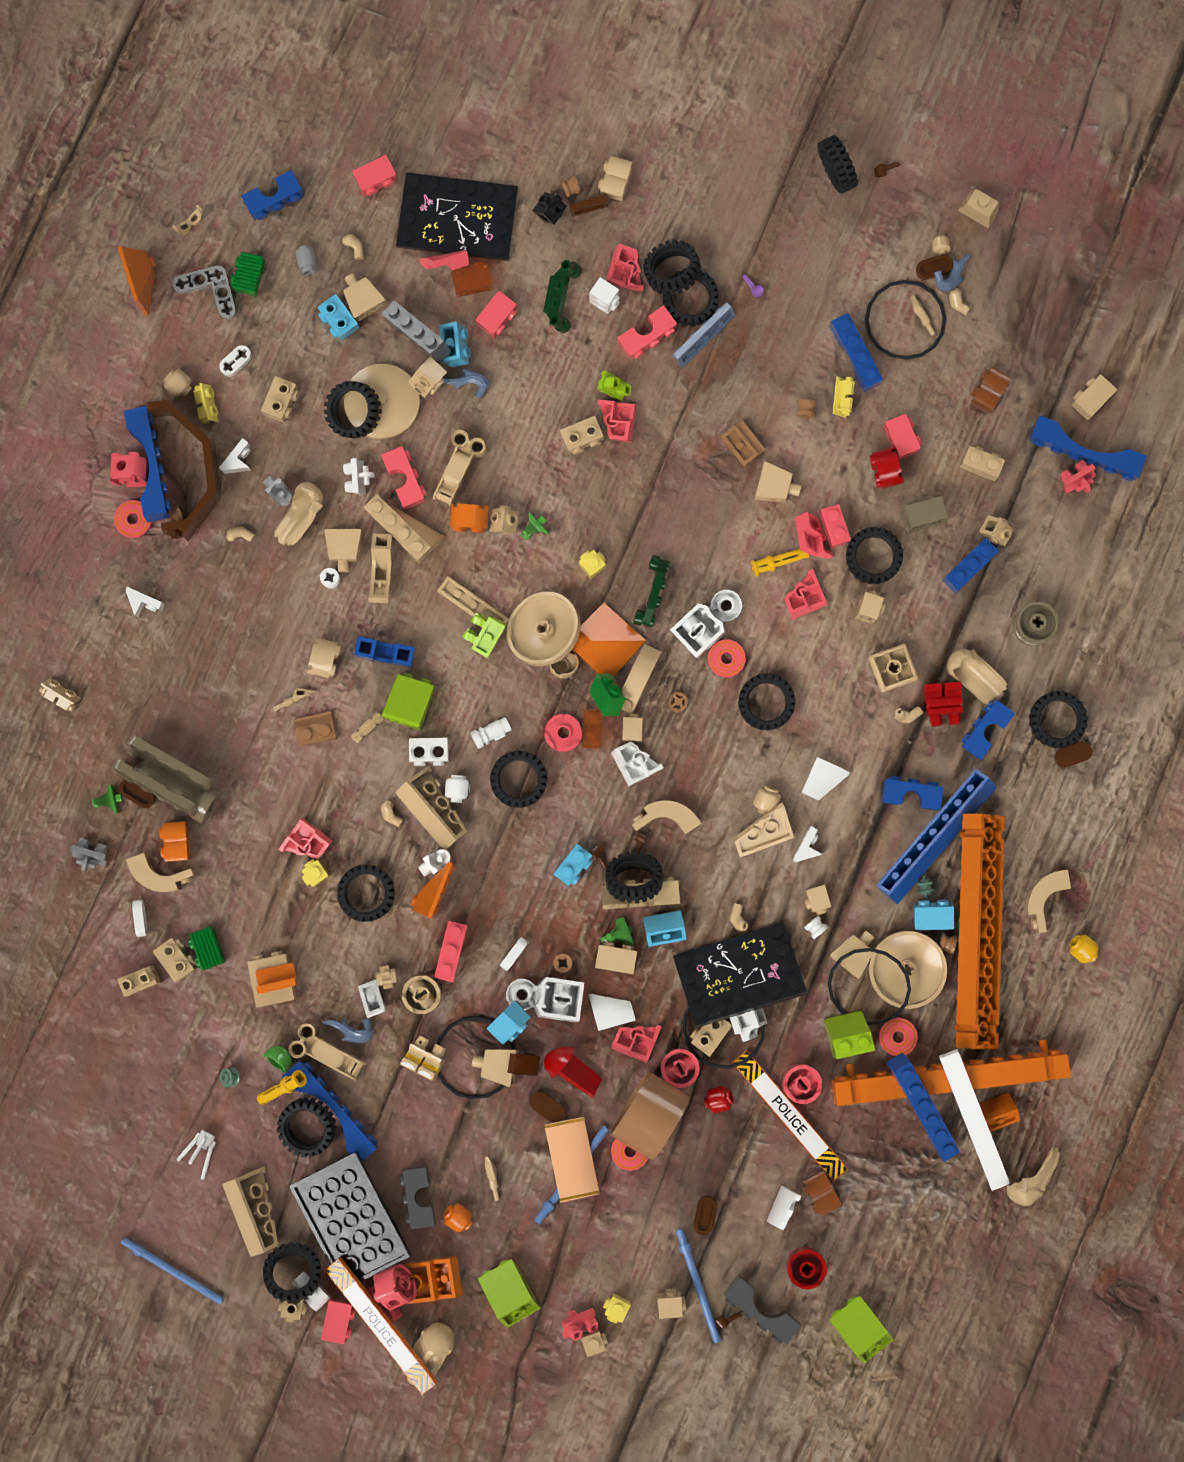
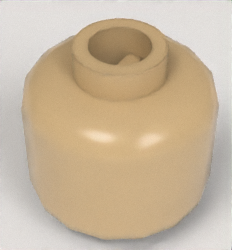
M172 369L163 380L165 382L164 388L174 397L186 396L192 389L189 386L192 381L191 378L180 369L175 371Z
M765 785L757 790L753 801L754 806L758 808L757 812L765 815L779 805L781 795L778 793V789Z

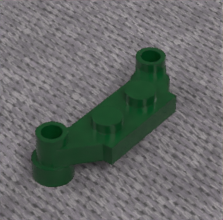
M564 260L561 263V268L554 275H550L543 312L550 319V325L554 326L560 333L568 332L571 327L570 320L562 315L570 277L576 279L582 273V267L576 262H570L569 260Z
M652 555L648 569L656 571L645 611L637 609L633 624L653 627L655 621L653 612L655 607L659 608L662 598L659 596L660 589L664 590L667 580L664 578V575L670 567V561L660 559V556Z

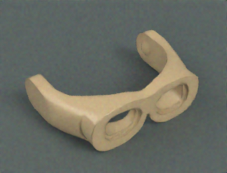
M196 205V210L186 221L177 226L172 225V228L177 234H187L191 230V225H198L202 221L203 210L199 205ZM197 216V220L192 222L191 219ZM187 224L188 227L182 230L181 227Z

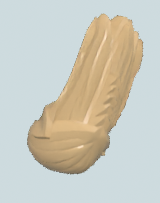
M303 482L296 487L292 504L274 531V537H278L280 544H287L288 546L296 544L313 522L317 512L323 507V495L316 485L310 482Z
M958 649L950 655L947 662L948 674L961 682L982 703L987 705L989 701L1000 700L1004 696L1003 690L1007 689V683L1001 675L977 655L974 649L971 651Z
M1051 1148L1037 1175L1023 1178L1021 1182H1015L1011 1186L1007 1185V1195L1013 1202L1022 1206H1030L1043 1195L1059 1162V1148Z
M433 1323L422 1331L420 1338L413 1347L415 1353L434 1377L446 1356L454 1348V1333L450 1327L443 1323ZM407 1377V1381H408L410 1384L413 1385V1383H412V1382L410 1381V1379Z

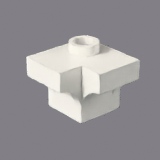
M763 1008L730 1018L735 1035L740 1034L743 1042L758 1037V1028L768 1024Z

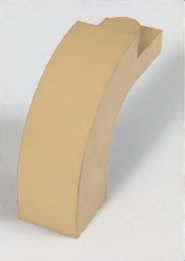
M373 533L369 602L388 603L392 580V534Z
M646 644L643 645L621 691L626 698L622 710L633 714L661 655V651Z
M657 801L643 807L647 815L640 814L634 818L633 821L635 823L632 824V827L635 831H638L652 820L664 817L676 822L684 835L699 826L701 822L689 808L678 802Z
M147 853L126 859L133 877L144 887L158 892L181 890L179 882H181V885L192 881V877L196 876L192 868L171 876L160 875L153 869Z
M1068 870L1055 871L1042 876L1029 890L1025 901V915L1033 914L1031 925L1032 929L1036 930V933L1047 932L1044 917L1046 899L1056 891L1071 889Z

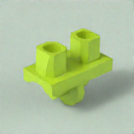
M602 371V379L598 381V390L619 401H623L624 396L630 395L632 385L607 371Z

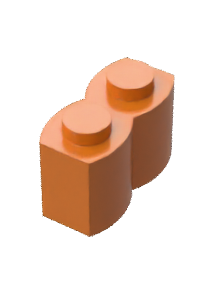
M188 822L162 823V828H159L160 839H163L164 847H161V858H164L165 862L189 861Z

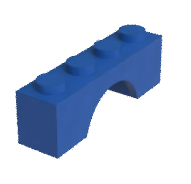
M849 313L832 320L829 327L837 343L847 353L853 366L855 377L863 392L865 393L881 385L883 378Z

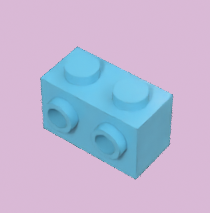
M336 294L317 307L320 312L317 314L324 324L326 322L331 328L328 330L335 339L338 337L342 342L360 329L356 320Z
M458 322L439 325L440 338L444 340L451 350L443 362L450 367L469 364L470 349L467 346L469 335L466 327Z
M576 844L553 875L567 886H570V884L575 885L581 877L579 875L583 868L587 870L593 862L591 860L592 855Z
M946 899L937 900V902L919 900L918 903H913L915 930L954 929L953 903Z
M681 910L643 917L648 947L687 940Z
M513 1001L486 1029L503 1045L507 1040L512 1042L528 1026L526 1022L531 1017Z

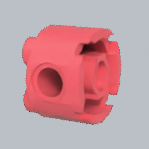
M129 452L128 455L111 454L110 483L117 486L126 484V487L131 488L146 486L149 477V461L147 457H140V453Z
M676 1048L667 1052L661 1060L660 1066L664 1080L677 1088H685L693 1084L699 1075L700 1069L697 1058L692 1052L684 1048Z
M806 1064L791 1066L784 1073L781 1080L785 1095L793 1102L799 1104H808L816 1100L822 1090V1079L819 1073Z
M398 1264L373 1276L375 1286L374 1299L377 1303L381 1302L385 1308L391 1311L412 1302L416 1298V1283L414 1279H410L409 1275H411V1272L408 1268Z

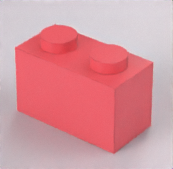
M387 155L352 171L363 196L374 195L378 192V189L384 186L385 188L390 187L397 181L396 173Z
M498 291L476 318V325L493 338L497 334L501 335L506 328V322L508 320L512 321L516 316L517 304Z
M904 414L884 423L883 428L891 446L895 447L899 460L919 452L922 443L918 435L915 436L913 431L914 423L911 418Z
M837 504L821 509L819 516L830 549L849 544L851 539L840 505Z
M330 1298L321 1340L344 1344L346 1339L350 1340L352 1328L349 1327L350 1320H354L356 1310L349 1301Z

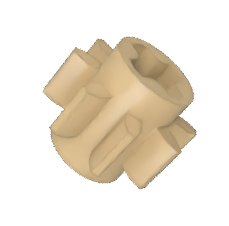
M389 965L379 967L380 971L375 972L378 986L383 985L384 989L393 988V983L398 982L395 968L390 969Z

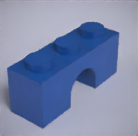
M292 170L275 178L278 191L274 196L266 197L262 195L258 187L241 196L254 221L266 218L268 213L283 209L284 205L289 202L299 201L301 196L304 195Z
M985 538L942 581L956 594L999 550Z
M358 636L354 656L356 658L413 668L416 649L411 646L388 644Z
M997 700L988 702L983 709L986 711L982 718L978 716L972 724L974 727L972 732H967L961 739V742H963L961 747L982 760L992 746L984 737L985 728L990 724H997L1004 729L1015 715L1013 711Z
M889 776V779L884 780L881 803L902 805L905 793L914 792L920 800L919 808L935 811L941 809L943 787H939V783L927 782V785L919 784L920 780L908 779V782L900 781L901 778Z

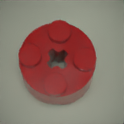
M895 447L872 452L869 460L872 470L877 471L874 474L877 488L885 489L903 484L904 479L901 475L902 471Z
M800 1247L789 1254L786 1262V1271L790 1280L801 1289L810 1290L818 1287L827 1275V1265L817 1250L811 1247ZM805 1264H808L811 1267L808 1269V1272H805L802 1269L805 1266Z

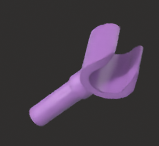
M746 274L743 275V279L751 288L753 297L763 296L764 290L762 285L755 286Z

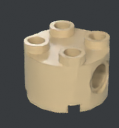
M315 637L306 674L326 679L333 677L336 669V664H333L334 658H338L341 646L337 645V642Z
M418 975L409 979L402 990L404 1005L416 1014H426L433 1011L442 999V990L439 983L428 975Z

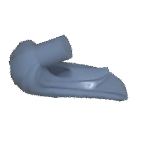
M973 254L965 255L958 262L953 260L952 272L947 279H943L941 270L934 272L936 286L940 291H950L964 280L961 277L963 267Z
M463 369L464 374L459 377H443L445 379L444 383L456 386V390L465 384H476L479 388L475 396L479 399L482 398L490 384L485 375Z
M345 1018L342 1021L326 1020L322 1022L324 1025L340 1030L345 1036L341 1039L342 1041L365 1043L370 1041L374 1034L371 1019L363 1020L364 1030L351 1028Z

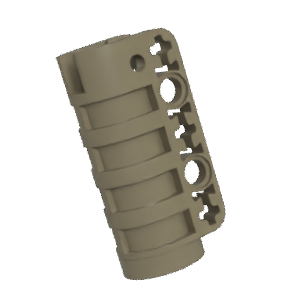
M131 735L126 742V745L129 746L127 753L141 761V763L136 768L115 759L110 767L112 773L131 784H137L143 791L151 792L164 803H170L176 810L184 811L191 815V818L204 824L216 808L222 791L214 787L213 781L205 775L139 737Z

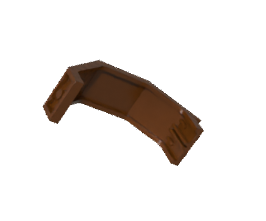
M167 400L147 402L148 410L155 418L164 416L176 418L203 446L207 480L206 493L187 519L161 523L162 531L168 537L171 536V539H178L183 536L189 541L221 499L216 448L210 438Z

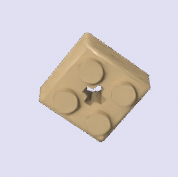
M901 644L869 657L871 667L882 693L918 679L906 644ZM891 663L893 664V666L897 665L898 669L895 670L896 673H893V671H889Z

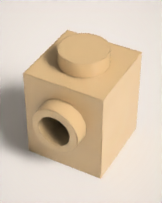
M825 885L805 890L807 898L804 899L807 910L810 909L811 913L816 912L817 915L828 912L827 908H830L831 904Z
M600 1328L592 1334L589 1332L584 1333L581 1337L587 1357L606 1351L605 1345L608 1344L605 1333L601 1334Z

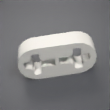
M243 345L238 346L221 361L220 370L223 375L227 377L234 376L251 360L252 354L249 348ZM240 351H242V352L247 351V352L245 353L247 357H246V358H243V357L239 358V357H240L239 352H240ZM233 362H235L231 366L233 369L232 371H224L226 369V364L231 365Z
M133 901L132 910L136 936H147L148 927L144 901Z
M521 936L502 961L500 967L508 971L529 942Z

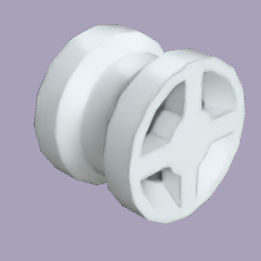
M326 568L321 572L320 580L326 588L333 589L339 585L340 575L335 569Z
M818 915L806 924L804 928L810 931L811 937L815 939L828 926L821 922V918Z

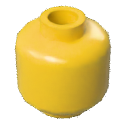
M1077 935L1071 940L1069 944L1070 953L1081 963L1093 962L1098 957V944L1087 935Z

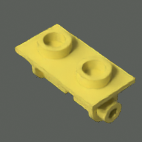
M836 376L833 414L843 418L850 416L853 398H848V395H853L854 378L846 377L844 379Z
M199 383L200 386H195L193 391L196 404H203V406L197 408L199 421L202 424H208L209 421L219 422L218 410L214 402V391L211 385Z

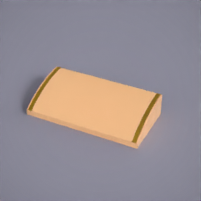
M584 1117L544 1125L560 1202L563 1203L599 1195L600 1191Z

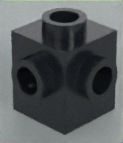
M544 192L532 211L544 222L555 225L567 206L562 202V197L558 194Z

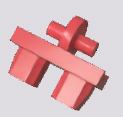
M1082 460L1075 465V469L1078 472L1075 475L1070 470L1060 474L1066 494L1074 489L1077 492L1083 490L1088 493L1091 491L1089 485L1094 483L1092 478L1096 477L1094 472L1096 467Z
M593 1308L578 1314L575 1310H570L568 1312L569 1318L562 1321V1336L565 1339L572 1338L576 1341L581 1339L583 1336L582 1332L585 1330L591 1334L598 1331V1322L595 1319V1310Z

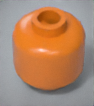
M459 1203L450 1204L444 1211V1224L455 1232L467 1231L473 1223L471 1220L472 1212Z

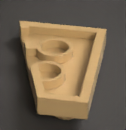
M780 803L733 838L740 858L794 838L783 803Z

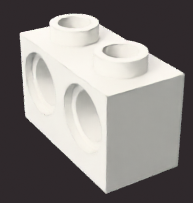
M600 277L589 293V302L607 314L611 310L615 311L620 303L619 289Z
M409 738V762L414 763V766H425V763L433 762V766H444L445 762H449V739ZM418 747L424 748L425 751L424 755L420 758L414 755V751ZM442 747L444 754L441 757H435L433 754L435 748Z

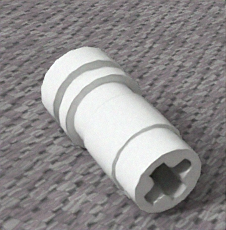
M504 717L488 724L484 728L479 727L478 731L476 729L471 731L470 735L477 749L484 747V744H490L489 742L492 740L497 741L505 737V734L512 730L507 719Z

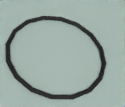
M901 280L887 284L874 294L867 306L865 323L868 336L877 349L892 358L909 360L922 357L937 346L944 335L946 316L943 303L933 290L920 282ZM904 283L920 286L931 293L940 306L943 318L941 332L934 344L924 352L911 356L892 354L882 348L872 336L869 325L870 309L877 296L890 286Z
M873 948L852 950L841 956L831 968L827 984L833 1004L841 1014H848L841 1009L833 996L831 982L834 970L845 958L855 953L870 951L885 955L898 964L905 975L908 990L905 1002L895 1014L884 1020L866 1022L868 1025L882 1024L897 1017L908 1004L911 993L909 974L901 962L889 953Z
M689 1006L684 1014L683 1035L688 1049L699 1061L713 1068L731 1069L745 1064L757 1054L764 1040L765 1025L761 1026V1038L754 1052L747 1058L731 1065L713 1064L701 1058L691 1047L686 1032L687 1016L690 1012Z
M480 1016L461 1018L448 1025L438 1038L437 1044L440 1045L441 1040L452 1027L463 1021L481 1020L492 1023L494 1020ZM509 1041L511 1049L515 1050V1045L513 1041ZM439 1072L438 1074L442 1084L452 1093L471 1100L488 1098L504 1088V1085L501 1084L499 1088L488 1094L470 1096L454 1090L445 1082L441 1073Z

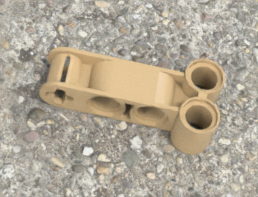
M457 430L452 434L451 439L455 450L433 496L434 500L443 501L449 504V507L453 504L474 457H483L487 451L484 440L474 438L469 441L467 433L463 430ZM458 436H464L466 438L463 444H457L455 442ZM481 444L483 449L480 452L473 451V446Z
M305 1023L299 1027L298 1035L301 1039L292 1042L288 1048L292 1057L300 1058L307 1054L355 1081L358 1080L356 1077L362 1066L366 1065L365 1062L316 1036L317 1028L314 1024ZM308 1026L312 1029L311 1037L303 1035L304 1027ZM295 1044L302 1045L303 1052L301 1054L294 1052L293 1047ZM357 1063L356 1067L354 1068V1070H353V1072H352V1074H351V1071H352L354 1065Z

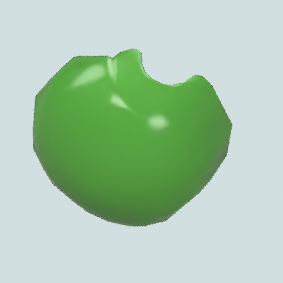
M272 1046L263 1055L267 1057L272 1066L280 1069L282 1073L288 1072L293 1063L289 1051L282 1046Z

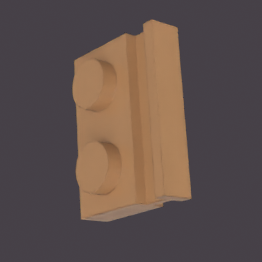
M743 420L720 436V439L743 468L766 450Z
M331 711L293 719L299 747L337 739Z

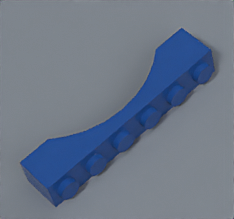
M146 406L125 410L126 427L131 436L137 439L145 448L149 461L148 482L140 498L143 516L147 523L170 518L169 511L172 508L170 500L166 499L165 493H168L167 484L162 479L165 471L163 465L159 463V458L162 456L159 446L156 447L155 441L158 440L156 429H153L152 423H155L154 416Z
M1039 416L1036 419L1029 438L1035 446H1046L1051 448L1050 451L1056 454H1067L1068 458L1079 461V459L1084 460L1089 465L1093 464L1095 467L1104 468V471L1109 474H1120L1123 479L1133 481L1140 477L1147 455L1131 449L1115 453H1100L1088 450L1070 439L1058 422L1043 416Z
M901 1053L886 1062L917 1114L933 1148L943 1162L960 1153L958 1146L905 1054Z
M300 1060L282 1077L291 1076L296 1070H300L305 1074L307 1078L306 1085L297 1087L295 1091L312 1095L332 1109L342 1125L346 1139V1150L349 1154L358 1151L362 1161H364L378 1148L376 1145L378 1143L373 1135L365 1133L363 1130L365 1128L358 1119L355 1121L351 1117L352 1112L345 1104L342 1106L337 1101L339 1099L338 1095L333 1090L329 1091L325 1087L327 1083L320 1075L316 1077L312 1072L314 1068L310 1063Z

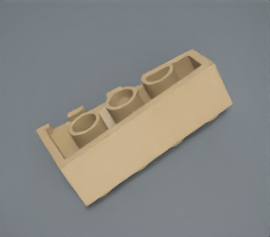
M377 494L363 507L365 512L388 534H392V538L418 564L446 538L444 535L382 500Z
M427 766L408 779L395 793L440 847L447 850L466 834L467 830L456 811L451 810L449 799L443 796L439 789L440 783L437 779L434 780L431 775L432 770L430 766Z
M674 877L663 878V885L661 891L659 890V894L657 896L654 895V898L651 900L647 897L646 902L639 900L637 904H635V901H632L630 904L627 903V900L621 902L619 898L616 900L613 898V895L609 894V890L607 891L606 882L605 886H601L603 910L680 904L678 880L674 881ZM643 879V883L637 884L635 880L624 881V885L638 886L647 883L651 879Z
M265 1166L222 1184L250 1257L265 1253L278 1246L275 1223L271 1219L270 1214L272 1206L271 1202H268L267 1197L268 1183H265L264 1173H266Z

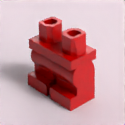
M949 682L943 685L942 683L925 684L922 687L926 717H929L931 727L942 726L941 716H948L949 725L960 724L961 714L963 713L961 682Z

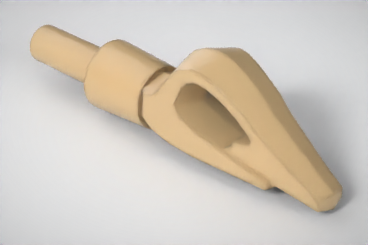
M912 295L914 312L921 319L923 326L927 327L930 335H935L930 325L931 321L926 315L923 306L916 296Z
M296 688L292 697L284 699V702L274 706L273 709L277 711L285 706L289 707L312 693H316V691ZM298 691H305L303 695H297Z
M486 1156V1174L489 1179L490 1189L493 1190L494 1199L498 1201L500 1199L497 1190L499 1188L496 1179L497 1168L491 1159Z

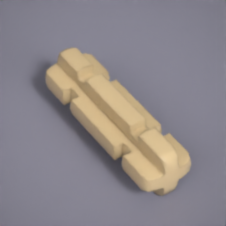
M379 712L374 713L371 719L369 718L358 728V731L351 735V738L356 743H359L363 736L366 737L376 727L377 723L380 724L384 720Z

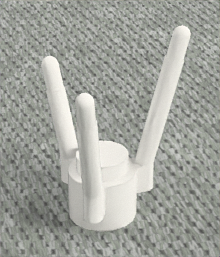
M201 1130L200 1133L197 1132L195 1138L177 1158V1161H180L196 1143L197 1148L188 1162L192 1164L201 1148L206 1150L209 1147L202 1170V1180L205 1179L211 1154L216 1144L213 1141L215 1136L205 1130Z

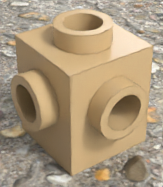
M503 505L498 509H492L489 531L501 535H515L519 512L511 510L510 506Z
M988 515L979 532L994 546H997V544L1005 546L1014 529L1008 525L1009 522L1006 519Z
M303 1299L299 1303L292 1301V1303L280 1301L278 1311L281 1312V1317L285 1318V1321L297 1322L303 1315H306L308 1304ZM294 1306L295 1311H289L288 1307Z

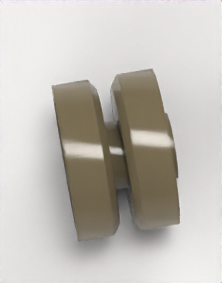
M1040 601L1031 602L1022 607L1014 616L1012 623L1013 632L1016 638L1023 644L1039 646L1052 639L1056 634L1059 626L1058 615L1047 603Z

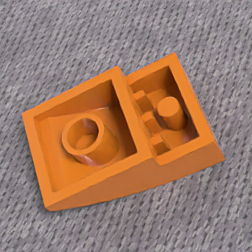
M457 1256L401 1264L409 1269L411 1272L409 1277L411 1280H415L417 1288L416 1298L407 1304L456 1298L463 1295Z

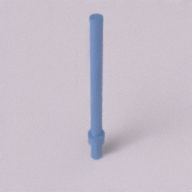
M604 1125L590 1143L592 1153L609 1131ZM558 1189L555 1190L549 1200L543 1203V1208L535 1217L534 1221L539 1225L547 1214L551 1213L555 1208L554 1205L559 1199Z
M681 1228L676 1230L680 1243L679 1249L681 1254H684L713 1342L717 1343L721 1341L691 1254L690 1242H687L684 1230Z
M126 1237L121 1241L120 1244L132 1250L134 1255L142 1256L219 1305L224 1298L150 1253L140 1243L137 1245Z

